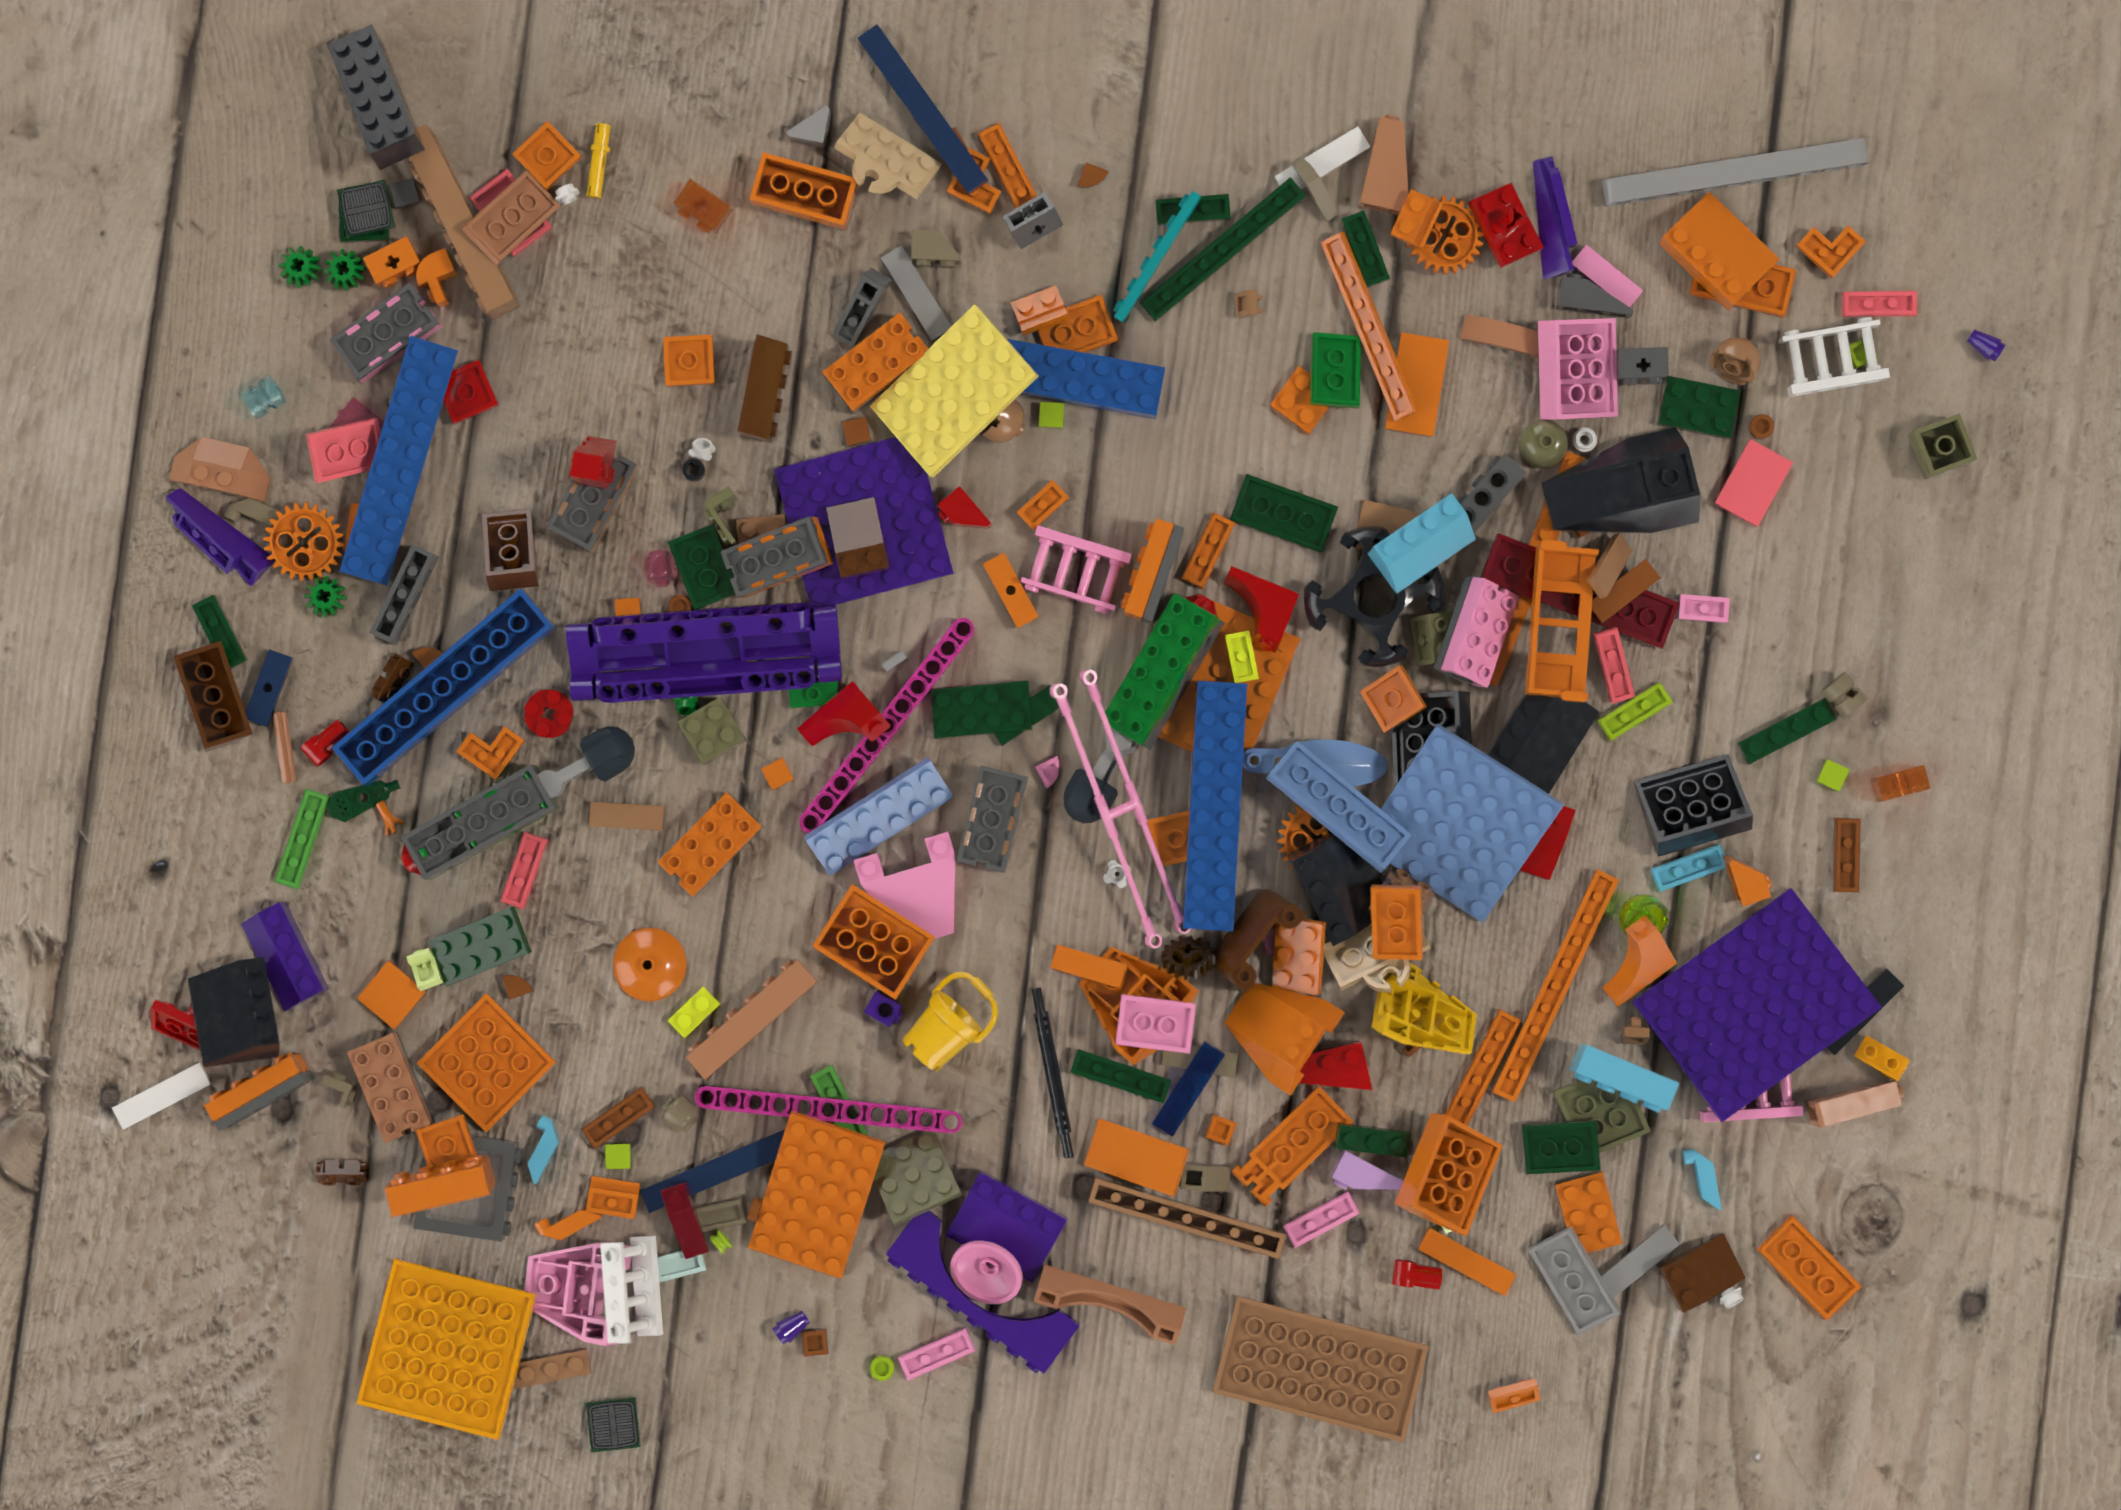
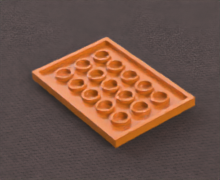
M1213 601L1218 618L1225 624L1158 738L1193 752L1197 681L1234 683L1225 635L1249 630L1259 679L1242 682L1247 684L1244 754L1246 750L1255 746L1301 638L1284 632L1276 653L1264 651L1253 644L1255 637L1254 618Z
M791 1111L748 1248L842 1279L886 1141Z

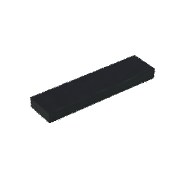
M1887 968L1867 986L1882 1008L1904 987ZM1882 1008L1826 1048L1833 1055H1836Z

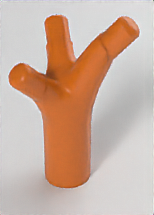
M385 801L377 803L375 806L383 818L385 836L390 835V830L392 834H396L397 831L394 823L403 825L404 820L392 815Z

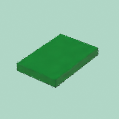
M1313 332L1311 335L1310 405L1358 409L1360 407L1361 373L1360 337Z

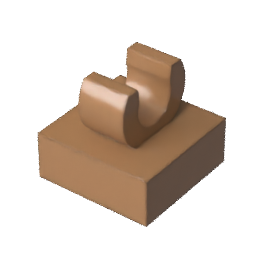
M1257 290L1235 293L1236 318H1247L1263 313V309L1257 308V301L1263 299V296L1257 295Z
M1631 1017L1629 1027H1624L1621 1034V1044H1647L1650 1038L1649 1028H1641V1017Z

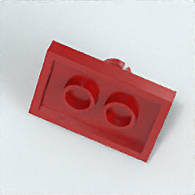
M1512 183L1477 197L1468 203L1500 268L1544 248Z
M155 999L151 1006V1029L200 1051L192 1002L188 1010L183 1012L176 1009L169 1002H160Z

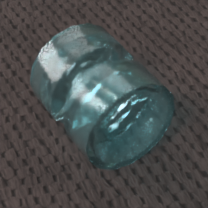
M271 375L258 381L257 387L251 385L240 392L245 405L257 420L268 414L270 407L276 409L287 402L283 392Z

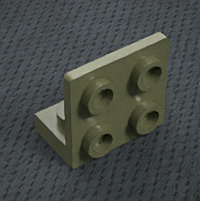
M728 486L705 501L704 504L707 508L703 511L713 525L718 523L721 529L717 532L727 545L731 543L735 546L738 542L718 514L719 511L725 513L736 505L734 501L738 498Z
M1454 611L1410 618L1417 667L1436 663Z

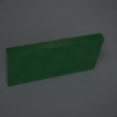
M1246 474L1230 520L1322 553L1338 506Z

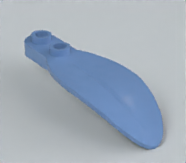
M1309 740L1299 742L1353 787L1374 782L1387 771L1386 759L1377 751L1363 745L1341 740ZM1293 744L1283 749H1248L1243 754V767L1252 773H1270L1276 766L1274 763L1275 758H1283ZM1255 755L1259 758L1257 765L1250 763L1251 756Z

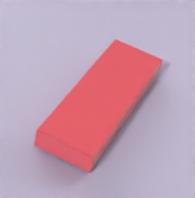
M1917 291L1842 292V317L1917 316Z
M1615 626L1592 633L1610 703L1613 704L1635 697L1618 628Z
M528 832L523 833L500 902L525 909L548 839Z

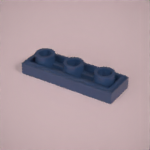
M271 649L268 650L246 709L248 720L266 727L269 726L294 659L293 657ZM268 684H271L272 691L268 693L266 691V686Z

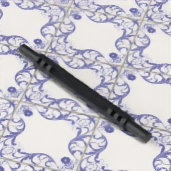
M1041 987L1031 989L1036 1011L1034 1018L1057 1135H1060L1064 1159L1074 1157L1070 1138L1072 1131L1049 1013L1045 1010Z

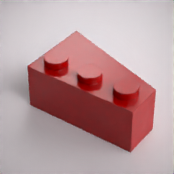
M1361 1041L1313 1051L1299 1071L1304 1074L1299 1082L1301 1084L1373 1090Z

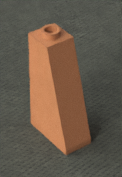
M1385 115V117L1380 116L1359 207L1399 216L1408 196L1404 122L1399 121L1398 117Z
M1889 1080L1805 1100L1810 1124L1821 1128L1902 1106L1901 1099L1904 1096L1900 1084L1897 1085L1896 1081Z

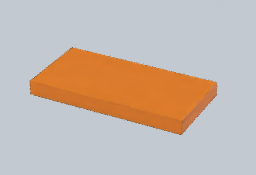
M1775 264L1734 306L1784 318L1797 269ZM1694 278L1692 279L1689 295L1718 302Z
M1400 333L1396 358L1418 411L1399 421H1394L1388 407L1385 430L1427 437L1434 436L1449 340Z
M1099 1118L1084 1165L1175 1197L1190 1149Z
M1790 1215L1756 1248L1826 1321L1862 1287L1793 1215Z

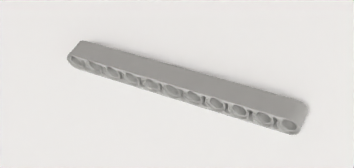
M1862 138L1603 180L1602 186L1606 206H1617L1855 168L1869 164L1866 142Z

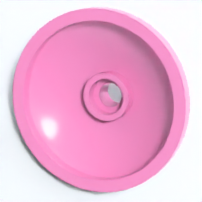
M972 1241L960 1246L954 1253L950 1264L951 1275L955 1284L964 1294L978 1302L986 1304L1005 1303L1016 1296L1022 1285V1270L1015 1257L1003 1247L991 1242Z

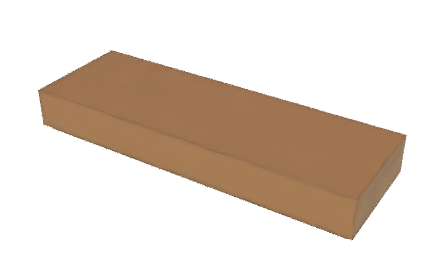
M1621 533L1612 536L1587 579V582L1600 599L1608 596L1633 552Z
M590 802L589 826L663 831L665 806Z

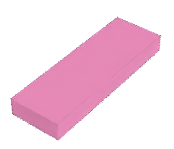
M1587 244L1572 261L1573 267L1584 277L1628 307L1643 292L1641 288Z
M1347 1191L1283 1225L1294 1248L1360 1214Z
M965 1327L898 1357V1360L909 1381L975 1352L976 1349Z

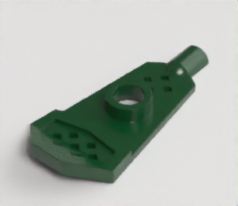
M380 780L373 782L370 786L362 785L334 792L327 804V808L331 817L348 822L375 807L377 803L389 799L391 792L401 788L398 780L389 783ZM362 793H366L368 795V800L366 802H361L360 795Z

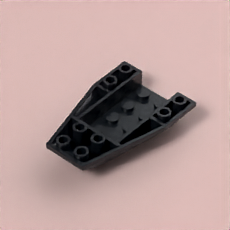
M1676 427L1629 437L1541 483L1553 531L1655 533L1699 522L1700 491L1689 447Z

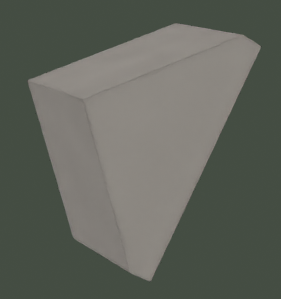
M827 105L788 130L786 133L790 141L825 147L831 117L829 107Z

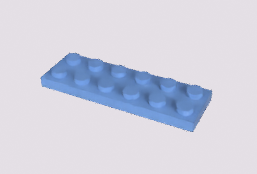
M1298 741L1293 744L1266 777L1267 780L1381 873L1411 837L1408 831Z
M927 757L803 837L829 876H831L954 796L929 757Z

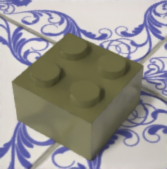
M1960 413L1907 434L1925 480L1977 460Z
M721 697L678 721L703 765L712 762L747 741Z

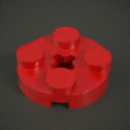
M545 689L538 691L529 698L524 706V718L528 728L540 737H560L569 730L573 721L574 708L572 702L566 695L557 690ZM547 707L550 710L555 709L556 712L553 714L554 719L551 721L548 718H543L544 709Z

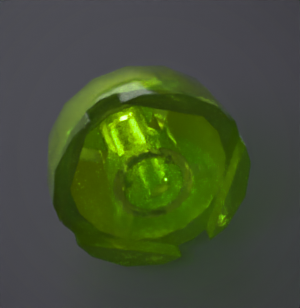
M1647 894L1635 895L1629 898L1619 911L1618 922L1620 929L1627 937L1625 929L1645 915L1658 928L1661 934L1668 925L1669 919L1666 917L1668 909L1654 896Z

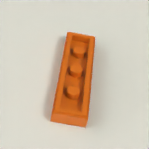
M1000 123L979 132L978 137L1015 208L1037 197Z
M1428 1227L1417 1248L1503 1296H1506L1517 1275Z

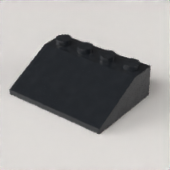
M1470 692L1419 693L1427 707L1392 730L1394 788L1437 723L1472 745Z
M1524 693L1486 755L1549 794L1598 716L1599 711L1587 702L1564 701L1562 698L1525 695Z
M1728 754L1634 781L1647 829L1658 857L1752 830L1753 814Z
M1329 832L1286 854L1318 921L1326 922L1325 935L1333 947L1357 935L1372 923L1371 910L1368 909L1371 904V886L1383 885L1375 867L1336 835Z
M264 957L238 960L188 978L203 1067L279 1057L280 1040Z

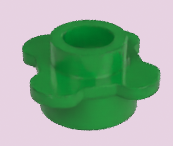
M697 697L673 699V702L676 704L675 710H677L679 715L688 716L699 709Z

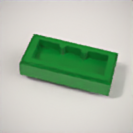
M816 682L808 688L790 689V708L824 706L839 693L838 682Z

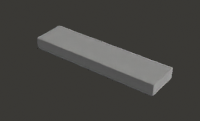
M902 245L881 257L882 262L930 340L933 342L941 337L952 326Z
M1664 1224L1601 1274L1613 1298L1680 1245Z

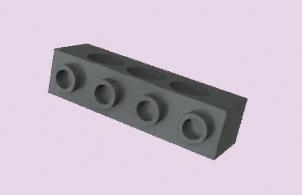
M1506 454L1501 458L1496 455L1487 466L1490 471L1485 476L1480 474L1471 484L1474 489L1470 494L1467 495L1464 492L1457 500L1465 512L1470 515V524L1474 533L1527 473ZM1491 476H1500L1503 480V485L1501 487H1494L1490 481ZM1478 493L1484 494L1487 498L1486 505H1477L1474 500L1475 495Z
M414 544L411 545L369 633L392 644H398L439 559L438 556Z

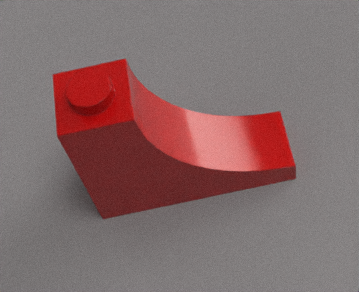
M1231 566L1223 585L1237 592L1251 609L1255 621L1253 644L1264 651L1276 653L1299 593Z
M852 681L801 724L797 730L813 747L827 737L845 732L864 735L873 742L891 725Z

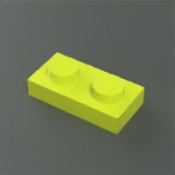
M1249 630L1225 635L1234 683L1259 679Z
M703 986L668 1022L686 1038L721 1003Z

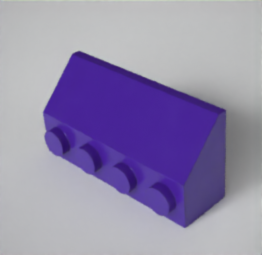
M278 902L241 924L257 957H264L268 979L284 1012L329 990L286 902Z

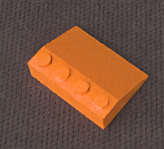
M1710 191L1658 243L1727 311L1780 260Z
M852 884L812 947L896 1000L932 944L935 936Z
M1431 1113L1394 1204L1412 1214L1467 1236L1503 1145L1449 1115Z

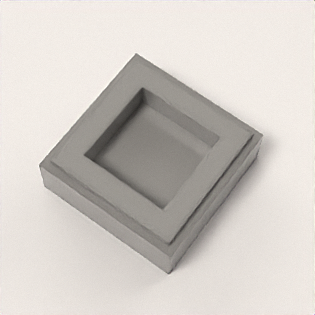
M899 651L884 661L882 666L889 673L908 659L903 651Z

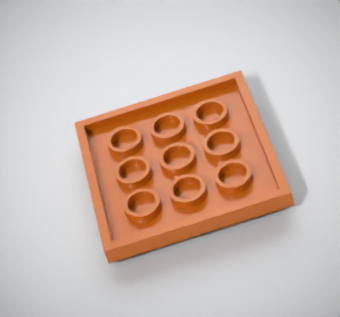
M488 993L417 1062L486 1133L557 1063Z

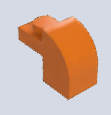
M443 248L429 254L420 262L416 273L418 286L422 289L430 287V289L426 290L432 303L436 302L440 308L449 305L441 281L458 275L449 251Z

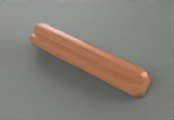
M279 711L273 713L272 717L282 783L289 784L296 782L287 713Z

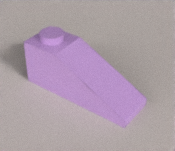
M1343 1150L1330 1175L1335 1179L1333 1183L1345 1190L1348 1186L1353 1189L1400 1190L1403 1183L1402 1179L1346 1150Z

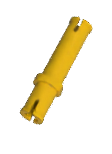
M596 123L594 143L590 147L592 158L586 197L602 199L607 153H610L608 143L611 125Z

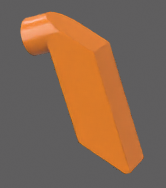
M582 1208L552 1226L546 1217L535 1223L534 1227L540 1235L563 1240L602 1218L603 1214L587 1212L586 1209Z

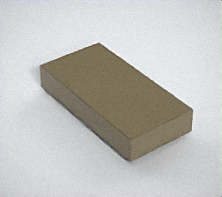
M743 1198L696 1208L703 1232L747 1223Z

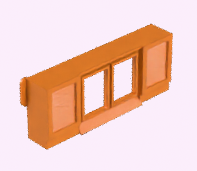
M1542 540L1540 545L1536 547L1525 695L1562 698L1564 701L1586 702L1588 700V693L1585 691L1593 589L1587 582V579L1595 567V558L1599 555V549L1567 547L1566 542L1555 540ZM1541 591L1580 594L1578 621L1539 617ZM1538 626L1577 628L1575 655L1537 652Z

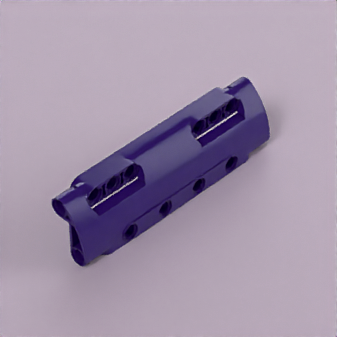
M787 603L601 617L593 620L592 623L566 625V641L571 670L570 695L572 701L599 699L604 703L803 689L812 686L816 682L842 681L836 605L810 606L807 603ZM779 618L781 621L774 623L770 619ZM724 621H728L732 625L724 626L721 623ZM680 625L683 629L676 630L672 626ZM624 629H631V630H633L634 632L631 633V634H629V633L624 632L623 630H624ZM812 656L809 658L746 662L747 660ZM665 667V668H661V669H648V670H634V671H621V672L600 673V671H612V670H626V669ZM800 671H807V672H809L810 674H808V675H801V674H799V672H800ZM783 673L785 676L777 677L774 674ZM756 674L759 675L760 678L753 679L750 676ZM660 682L662 686H654L652 683ZM628 684H635L638 687L630 688ZM609 685L614 689L606 690L603 686Z

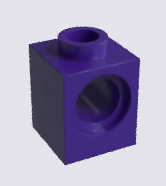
M878 990L874 993L864 1013L888 1027L892 1023L897 1025L904 1012L900 1010L903 1006L902 1004ZM888 1003L891 1005L892 1013L890 1016L884 1017L880 1015V1004Z

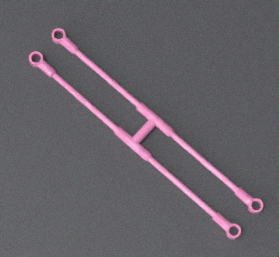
M1084 670L1080 674V681L1087 686L1092 702H1095L1123 776L1129 801L1109 810L1104 795L1100 793L1073 722L1072 711L1066 698V686L1054 684L1050 688V694L1053 698H1056L1061 713L1066 718L1095 794L1094 799L1102 821L1106 827L1109 839H1112L1142 918L1141 923L1146 933L1145 944L1151 948H1158L1162 944V938L1159 934H1156L1151 919L1146 914L1119 843L1118 832L1113 822L1114 818L1131 810L1134 811L1138 824L1143 829L1171 903L1170 908L1175 919L1174 929L1181 934H1187L1191 929H1180V925L1183 923V912L1179 903L1176 902L1148 828V820L1134 783L1130 780L1100 701L1101 695L1096 685L1097 674L1092 670ZM1088 673L1091 675V679L1089 682L1086 680V675ZM1058 687L1061 688V694L1059 696L1056 694V689ZM1155 936L1156 942L1152 945L1151 939Z

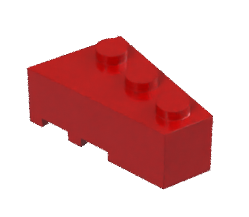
M587 436L586 441L583 440L582 445H579L573 451L569 476L578 484L608 489L609 483L613 484L615 478V469H612L617 441Z

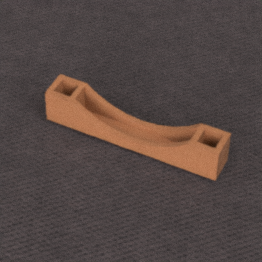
M1045 1264L1033 1301L1055 1309L1072 1305H1095L1108 1308L1136 1322L1151 1338L1176 1345L1186 1312L1185 1307L1175 1303L1162 1301L1152 1296L1139 1294L1129 1289L1113 1286L1103 1281L1090 1279L1080 1274H1074Z

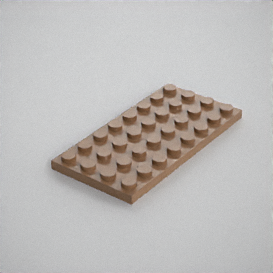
M1237 1295L1212 1392L1405 1442L1429 1346Z

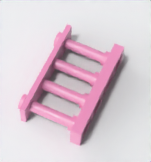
M1037 526L1035 537L1039 538L1040 546L1030 579L1021 578L1020 582L1025 585L1024 589L1034 593H1038L1040 589L1095 606L1094 611L1108 615L1109 611L1115 612L1116 606L1109 604L1119 570L1123 568L1124 564L1129 566L1132 554ZM1056 543L1063 545L1062 550L1064 552L1054 584L1050 586L1040 583L1039 580L1049 547ZM1079 550L1086 552L1085 557H1087L1077 593H1073L1062 588L1073 553L1076 554V551ZM1100 557L1109 559L1111 566L1099 601L1086 597L1096 561H1099Z
M1791 1074L1781 1080L1782 1101H1780V1106H1771L1770 1102H1768L1767 1091L1757 1097L1758 1103H1755L1756 1107L1746 1108L1745 1106L1725 1121L1803 1116V1106L1795 1105V1101H1792ZM1706 1106V1111H1700V1121H1719L1709 1106Z

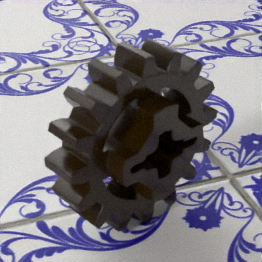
M1190 935L1188 939L1184 940L1180 936L1179 941L1172 939L1170 940V945H1164V951L1161 952L1162 967L1167 968V974L1174 973L1175 978L1184 976V980H1187L1191 976L1197 979L1198 974L1206 976V970L1212 971V965L1215 964L1214 947H1210L1209 941L1202 943L1201 937L1194 940Z

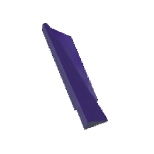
M1551 156L1533 162L1539 239L1544 247L1540 250L1542 276L1544 279L1570 274L1574 270L1569 249L1574 248L1578 244L1558 167L1555 168L1554 160Z
M178 488L166 496V501L175 510V514L172 516L174 525L226 574L235 568L243 579L252 586L276 561L275 559L268 560L267 557L271 554L183 489Z

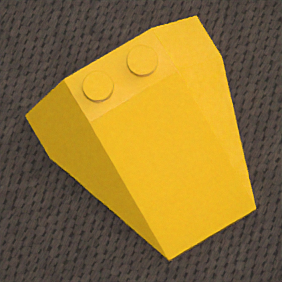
M1410 962V975L1402 987L1397 983L1396 974L1389 973L1384 977V981L1390 984L1392 992H1377L1372 1028L1402 1044L1469 1055L1472 1053L1477 1017L1474 1011L1454 995L1449 997L1439 989V983L1435 980L1430 982L1420 974L1422 970Z

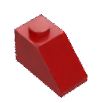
M960 486L937 505L940 509L937 514L946 524L951 522L953 526L989 529L992 526V523Z

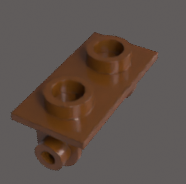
M397 653L393 657L390 656L382 670L389 674L387 679L381 675L378 677L371 689L373 691L371 696L383 703L389 700L400 690L405 679L410 675L414 663Z
M362 1159L344 1160V1169H340V1160H322L317 1162L316 1170L318 1173H314V1176L318 1183L322 1185L333 1186L336 1183H346L347 1185L357 1186L360 1183H368V1179L364 1172H367V1162H363Z

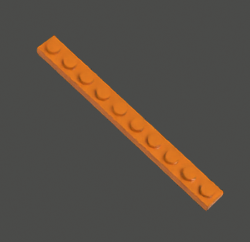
M1567 451L1557 475L1587 459ZM1546 502L1528 545L1537 547L1542 540L1557 541L1561 531H1553ZM1519 595L1489 683L1490 685L1498 686L1532 603V600Z
M1598 869L1595 870L1493 1087V1093L1514 1103L1516 1102L1619 879Z

